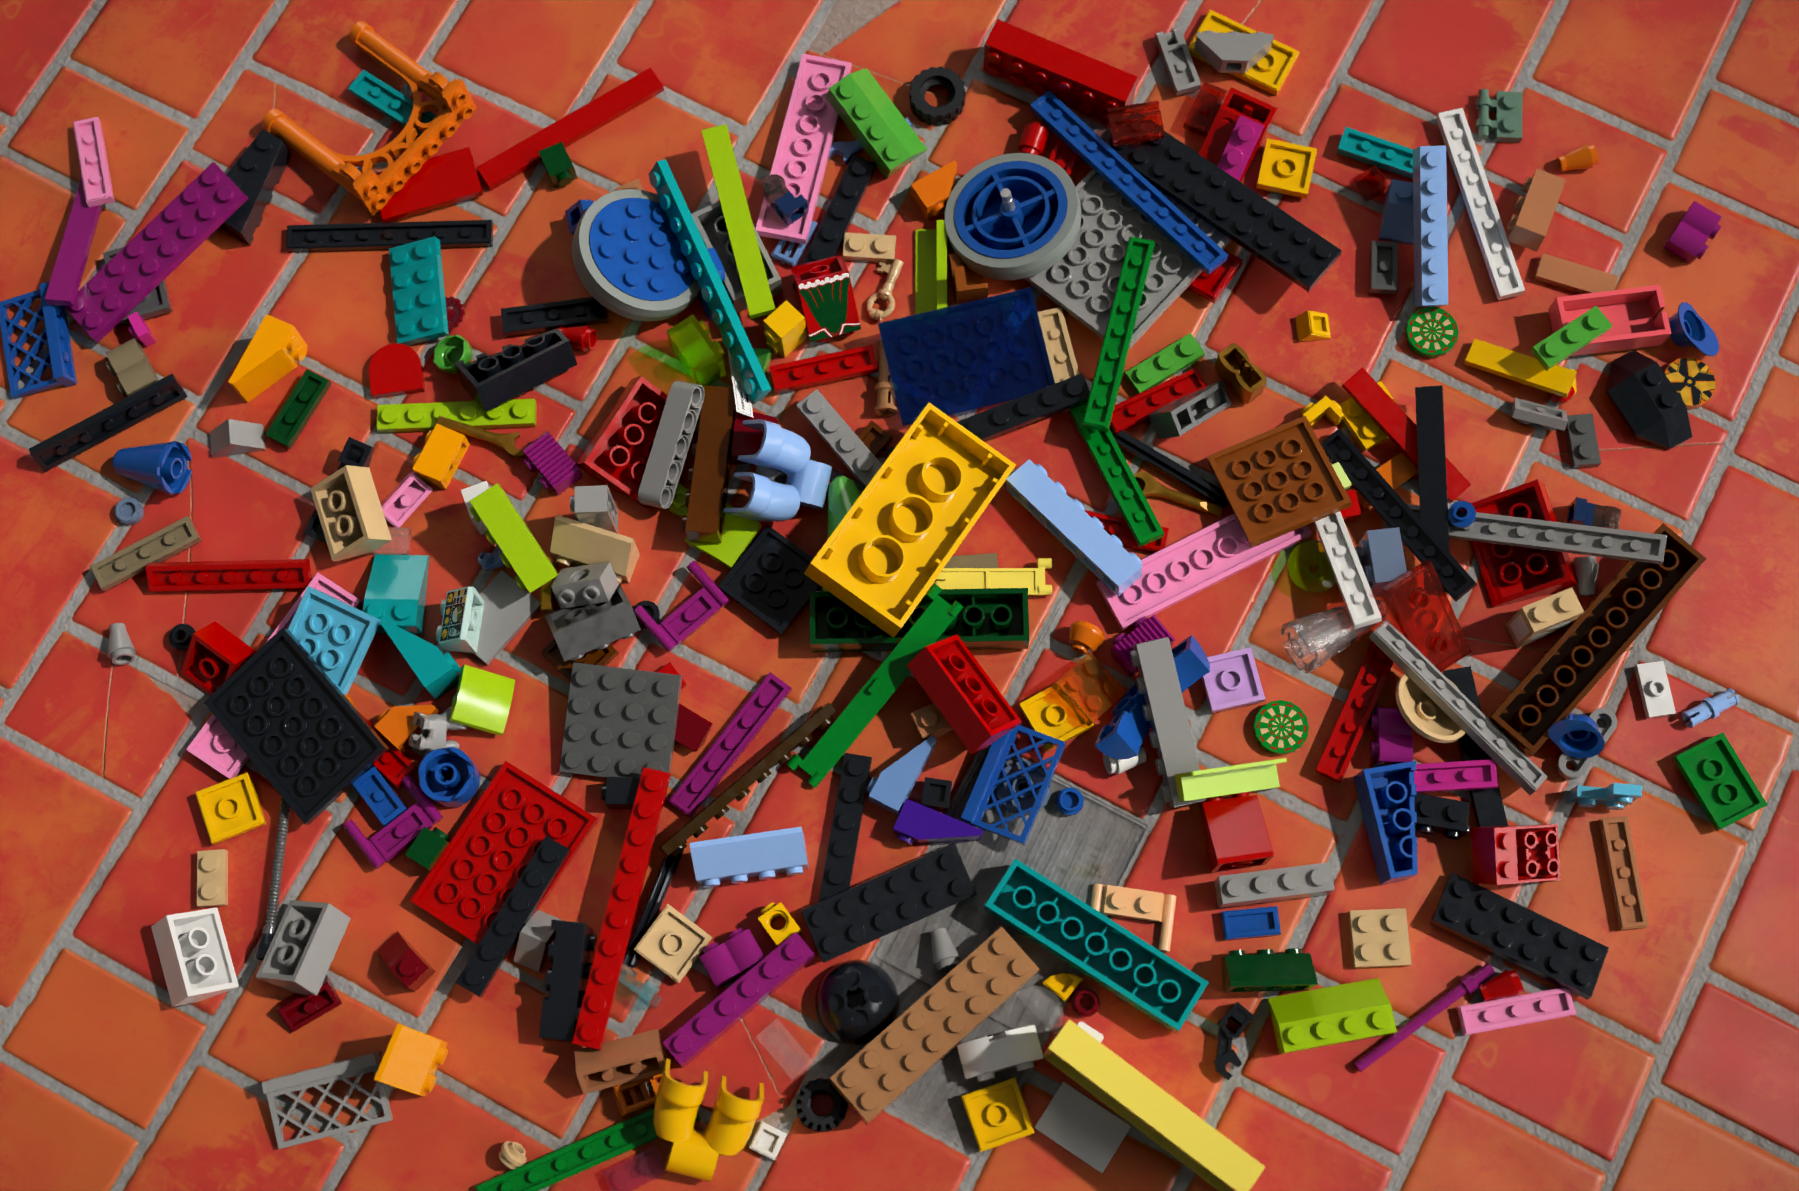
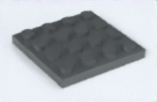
M573 662L559 772L599 777L641 778L643 767L670 773L683 676Z

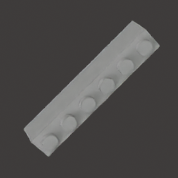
M1169 637L1133 644L1130 658L1133 667L1138 668L1140 678H1136V684L1139 694H1144L1146 702L1142 709L1145 720L1151 723L1152 732H1149V739L1152 748L1157 749L1159 759H1155V765L1158 775H1163L1165 786H1162L1161 790L1165 803L1169 802L1170 806L1175 808L1207 800V798L1179 802L1175 774L1199 771L1200 768Z

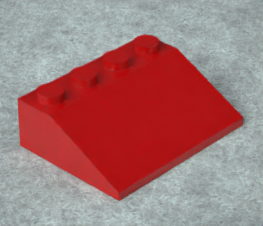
M639 376L630 380L576 462V465L596 480L648 509L649 505L639 502L638 491L668 395L644 377ZM694 430V433H693L692 440H693V438H694L695 435H696L695 430Z
M1538 479L1470 503L1475 508V511L1479 513L1557 522L1546 487ZM1471 541L1493 607L1555 593L1578 585L1568 553Z

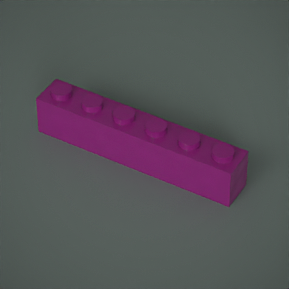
M795 932L667 1038L663 1044L678 1063L685 1067L815 958V954L799 934Z

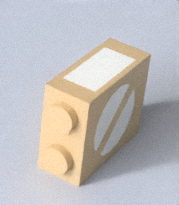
M1571 587L1522 607L1505 625L1518 649L1567 629L1584 613V610Z

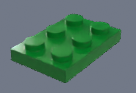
M1723 732L1672 758L1716 831L1768 805Z

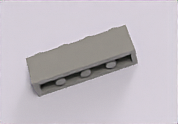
M1330 862L1218 876L1214 881L1219 909L1331 894L1335 890Z

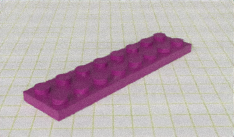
M212 162L77 292L74 306L64 307L91 338L99 343L249 198L216 163Z

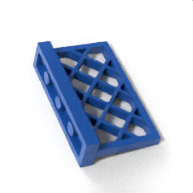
M49 281L39 284V290L0 302V326L10 394L14 399L62 384L67 387L77 384L65 307L62 305H48L45 301ZM41 298L42 304L37 312L29 310L33 301ZM20 307L13 320L8 319L7 308ZM29 312L34 316L25 329L19 323L25 313ZM41 319L45 323V328L40 336H37L32 331ZM16 327L24 332L15 344L11 341V335ZM32 335L37 338V341L28 352L22 347L29 336ZM43 343L48 345L49 351L42 360L36 354ZM21 350L27 356L20 367H17L14 359ZM35 358L41 364L32 376L26 370ZM48 366L52 368L53 379L43 382L39 379ZM23 374L29 376L31 379L26 387L19 389L18 382Z
M1018 725L992 743L961 816L963 822L1025 845L1065 749L1066 742ZM1018 732L1029 736L1032 745L1018 751L1014 744ZM1034 738H1036V739H1038V740H1041V741L1035 743ZM1048 743L1057 746L1054 756L1045 760L1042 759L1038 750L1039 747ZM1013 747L1015 752L1010 754L1011 749ZM1035 749L1040 762L1025 768L1020 755ZM1017 757L1022 770L1007 776L1004 770L1006 761ZM1051 763L1050 766H1049V769H1048V771H1047V768H1046L1045 765ZM1043 767L1046 774L1044 781L1032 785L1027 773ZM1001 773H1003L1004 778L999 779ZM1025 774L1030 787L1014 793L1010 780ZM1007 782L1012 795L996 801L993 793L995 787ZM1040 788V791L1037 795L1035 790ZM1032 792L1035 798L1033 807L1022 811L1017 798ZM992 797L994 803L989 804L990 799ZM1014 800L1019 813L1004 819L999 806ZM996 807L1001 820L991 825L982 822L985 812ZM1030 813L1028 820L1026 821L1025 815ZM1022 817L1025 827L1021 836L1010 833L1006 823ZM1004 825L1005 830L997 827Z

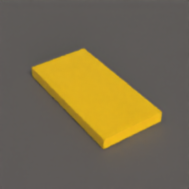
M1212 10L1208 11L1197 31H1214L1215 33L1237 31L1250 34L1257 32ZM1196 33L1188 47L1190 55L1208 63L1194 50ZM1273 39L1270 52L1246 73L1229 74L1277 96L1300 52Z

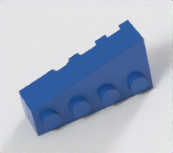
M1416 761L1363 769L1353 777L1380 885L1405 881L1418 874L1417 838L1415 837L1417 812H1415L1414 798L1416 796V784H1414Z

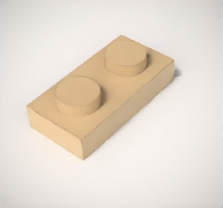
M845 232L843 260L893 263L895 259L896 236Z
M228 850L197 851V907L228 906Z

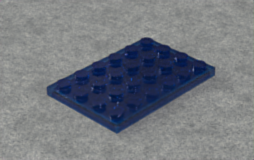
M1031 287L878 323L902 427L912 425L928 403H931L950 416L1009 402L1055 384Z

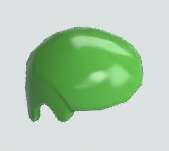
M458 334L447 336L440 340L435 347L433 362L440 370L448 374L458 373L454 363L462 360L465 364L471 362L472 348L469 342Z

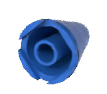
M175 441L122 448L117 451L112 459V465L117 474L166 494L183 492L189 483L192 470L188 469V461H192L188 447L184 443Z

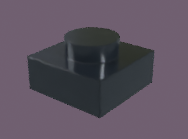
M925 777L921 805L949 810L952 781Z

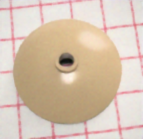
M1406 674L1400 678L1396 686L1397 705L1402 717L1415 732L1439 743L1454 742L1466 733Z

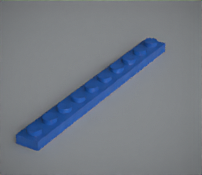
M1048 90L1030 105V111L1207 275H1210L1227 260L1228 254L1052 92Z

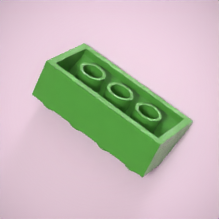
M867 68L848 74L828 89L826 99L873 162L876 163V166L886 179L927 151L925 145Z

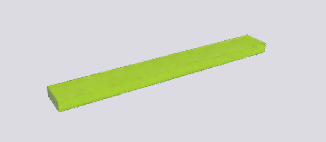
M727 124L703 129L701 131L750 319L771 314L775 311V306Z

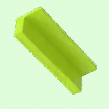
M937 220L936 229L916 230V326L947 325V232L945 220Z
M1282 758L1175 774L1179 802L1280 787L1276 764L1287 762V759Z

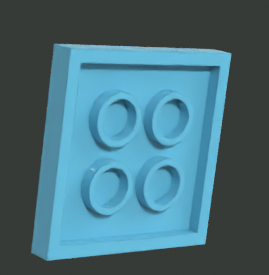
M308 586L288 630L343 695H347L381 620Z

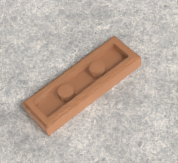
M1544 253L1540 256L1534 280L1580 294L1615 290L1618 279L1616 275Z

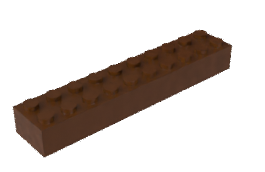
M1664 523L1653 532L1654 534L1667 535L1663 565L1628 560L1585 608L1584 613L1568 627L1488 717L1528 758L1549 738V728L1554 723L1565 720L1706 560L1702 554Z

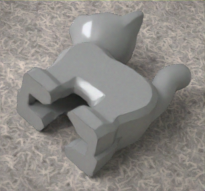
M451 707L442 714L424 715L420 712H414L413 724L420 725L422 732L420 735L410 734L408 744L412 748L427 749L429 751L447 747L458 749L459 743L457 741H446L447 729L463 730L467 726L449 721Z

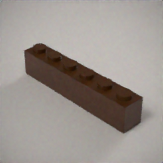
M705 386L701 418L697 420L695 427L698 440L692 446V457L695 459L694 467L689 469L691 491L686 492L685 504L688 507L687 516H683L682 531L686 532L689 542L721 543L725 517L723 511L726 508L732 464L731 448L736 405L733 387Z

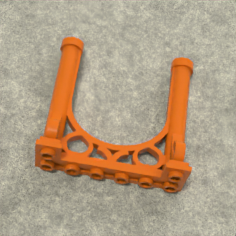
M360 21L351 28L349 41L407 83L412 90V113L400 134L379 150L365 155L348 156L328 148L278 109L270 110L264 116L261 126L262 129L278 137L361 200L368 212L373 216L386 205L387 201L396 192L403 188L404 183L421 169L428 158L434 155L439 147L455 134L457 128L465 120L469 119L477 108L462 79H454L450 83L441 73L437 71L434 74L430 73L375 33L373 27ZM420 91L433 100L422 102ZM430 110L439 111L438 115L431 122H421L423 113ZM418 127L423 133L416 139L418 135L416 129ZM393 154L395 157L402 154L395 162L391 157ZM387 162V168L381 174L376 175L372 170L373 164ZM363 166V173H361L356 167Z

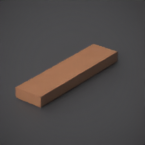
M1628 816L1599 819V831L1618 931L1649 927Z

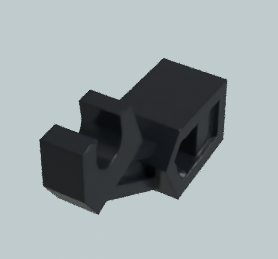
M1238 1002L1217 1023L1219 1027L1216 1060L1213 1061L1216 1072L1227 1081L1232 1077V1074L1227 1072L1226 1064L1229 1062L1233 1063L1237 1068L1242 1064L1234 1049L1231 1050L1232 1039L1239 1038L1254 1017L1252 1013ZM1229 1017L1240 1026L1233 1034L1229 1033L1230 1031L1225 1025Z

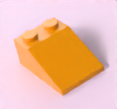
M266 314L228 383L243 401L249 403L294 370L299 361L305 358L308 345L293 325Z
M397 1024L374 1080L425 1097L426 1093H430L435 1086L437 1076L434 1074L438 1065H442L447 1057L448 1049L446 1046L448 1042Z

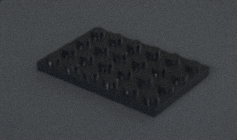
M284 627L204 702L304 824L309 825L389 750L388 746L293 634Z

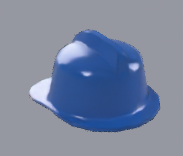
M1682 302L1678 307V312L1668 318L1672 333L1670 338L1679 347L1695 346L1703 354L1715 356L1719 352V343L1714 331L1690 304Z
M1571 713L1565 720L1554 723L1548 730L1550 739L1561 751L1571 757L1590 758L1599 754L1604 749L1605 741L1598 730L1596 722L1586 715Z

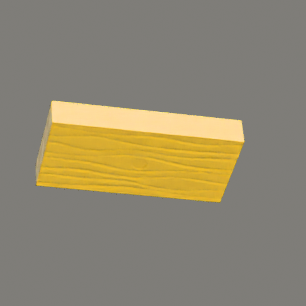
M928 403L814 557L804 574L894 638L1016 464L934 405Z

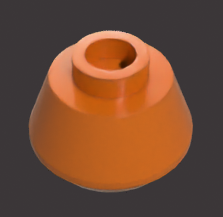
M1078 620L1070 625L1069 643L1072 645V650L1079 654L1086 655L1087 652L1092 653L1105 640L1103 632L1091 623Z

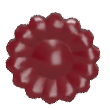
M453 296L445 297L449 331L453 330L454 327L457 328L465 315L464 305Z

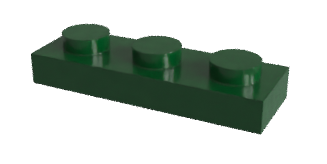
M306 369L265 435L269 439L291 449L332 383L328 379Z

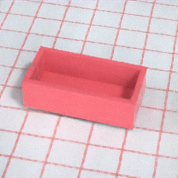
M1660 285L1556 297L1548 309L1553 333L1596 305L1613 325L1609 331L1571 356L1659 346L1672 334L1667 312H1661L1665 308V303Z

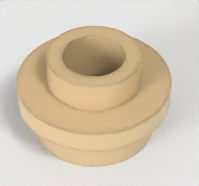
M506 1141L501 1146L499 1158L507 1167L515 1169L518 1166H523L526 1162V1151L518 1142Z

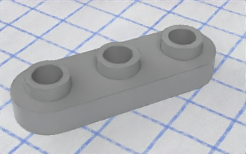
M1599 708L1594 710L1589 717L1596 724L1597 720L1605 723V728H1600L1598 725L1597 727L1606 743L1616 729L1618 722L1616 715L1611 710ZM1563 752L1556 763L1557 771L1563 778L1575 780L1586 771L1596 755L1583 759L1571 757ZM1566 763H1572L1575 766V770L1567 769Z

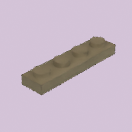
M186 516L90 567L100 588L103 591H107L145 571V566L148 563L163 562L202 540L191 518Z

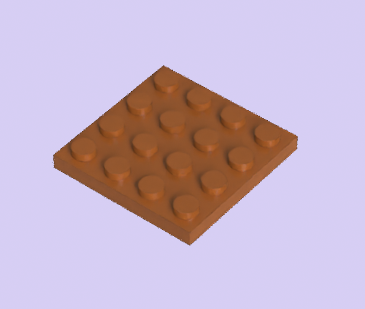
M1306 416L1207 456V461L1251 548L1351 507V500Z

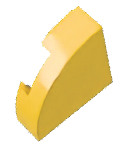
M1060 973L1050 976L1043 982V985L1065 1002L1082 978L1075 974Z

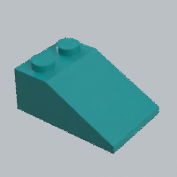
M375 554L364 597L363 612L380 619L381 622L386 620L412 634H423L429 556ZM381 624L376 633H387Z
M386 620L380 623L423 686L436 700L458 686L461 667L448 651L443 654L437 646Z

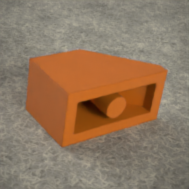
M955 160L911 184V196L926 219L932 216L938 217L945 212L948 198L957 178L958 164Z
M434 705L394 706L391 710L384 711L378 717V723L374 727L397 749L404 753L410 747L408 744L410 734L420 735L422 732L420 725L413 724L414 712H420L424 715L441 713Z

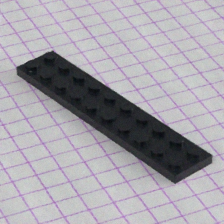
M1135 110L1106 141L1112 149L1155 188L1307 292H1310L1341 255L1342 250Z

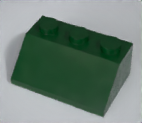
M1301 948L1285 949V954H1274L1273 949L1256 950L1257 955H1246L1245 950L1228 951V955L1221 958L1223 993L1309 990L1318 985L1310 953H1302Z

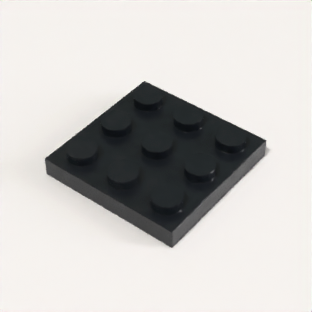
M769 525L766 526L718 585L724 594L781 636L810 602V591H819L822 586L804 574L814 558Z

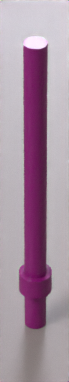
M1487 963L1472 975L1467 974L1460 979L1456 987L1399 1028L1396 1033L1391 1034L1355 1061L1353 1064L1356 1069L1362 1072L1466 993L1470 995L1478 989V984L1495 972L1492 966Z

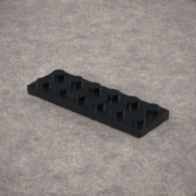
M952 843L800 911L821 961L824 963L977 894L955 843Z
M1451 873L1447 879L1430 924L1587 1000L1592 997L1609 947L1454 873Z

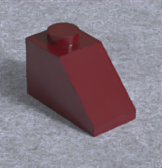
M398 931L377 950L388 968L408 989L413 991L419 989L436 972Z

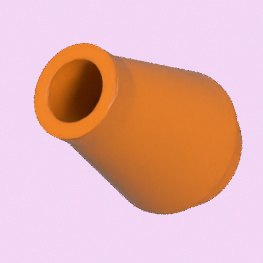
M1585 143L1567 154L1557 157L1560 171L1563 172L1566 170L1593 168V165L1598 164L1599 159L1594 144L1587 145Z

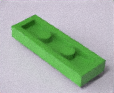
M1596 305L1533 346L1530 351L1544 369L1548 371L1609 331L1613 325Z
M1189 333L1126 371L1124 376L1135 392L1140 394L1161 384L1204 358L1205 352L1192 334Z

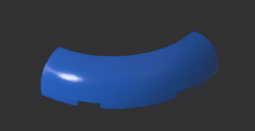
M1192 635L1172 649L1180 688L1183 693L1193 683L1210 672V664L1202 647ZM1136 682L1112 710L1113 720L1109 725L1102 727L1097 737L1095 746L1106 756L1115 759H1130L1137 756L1141 744L1151 728L1150 721H1146L1143 714L1142 706L1146 705L1144 694H1139Z

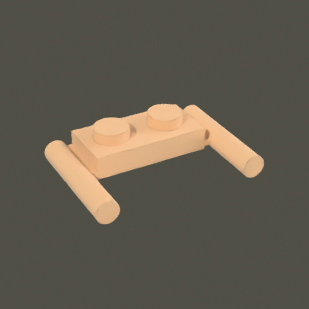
M1093 884L1090 904L1092 908L1102 914L1162 922L1158 950L1170 952L1176 904L1175 895L1112 885Z

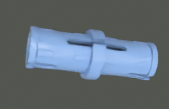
M1729 688L1713 698L1707 697L1703 699L1701 704L1682 712V719L1686 721L1691 718L1686 725L1692 728L1708 718L1714 719L1718 717L1720 712L1739 704V697L1735 695L1730 698L1735 691Z

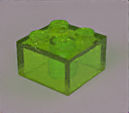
M691 315L666 331L672 352L695 384L702 385L705 388V386L711 385L726 375L724 365L727 362L723 356L725 354L724 350L717 340L712 342L709 337L710 331L703 320L698 322L695 316Z

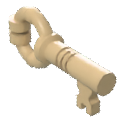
M894 259L892 265L879 263L881 268H877V272L887 273L888 276L882 289L867 300L866 309L870 319L882 321L883 318L888 317L894 311L895 299L892 296V290L903 267V261ZM880 298L889 302L885 311L873 309L872 306L877 299Z

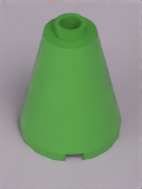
M845 476L834 478L828 485L827 540L861 495L854 481Z

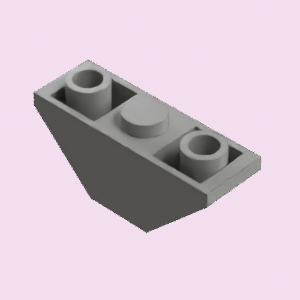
M1214 31L1197 32L1194 50L1219 73H1246L1270 52L1274 34H1266L1264 32L1250 34L1237 31L1228 33H1215Z

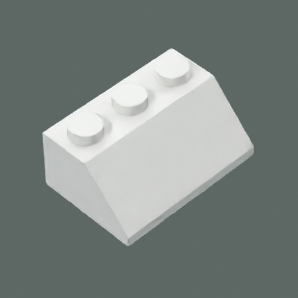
M217 907L166 915L151 926L172 1007L196 1003L239 987Z

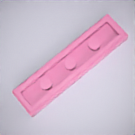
M99 117L73 122L87 205L94 207L115 202Z
M1565 988L1456 1008L1463 1036L1576 1015L1571 993Z

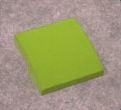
M726 504V508H734ZM725 513L721 543L689 542L688 537H686L685 542L689 546L708 554L714 561L732 569L760 530L761 524L755 520Z
M464 664L460 669L457 693L452 699L449 721L501 736L508 719L515 680Z

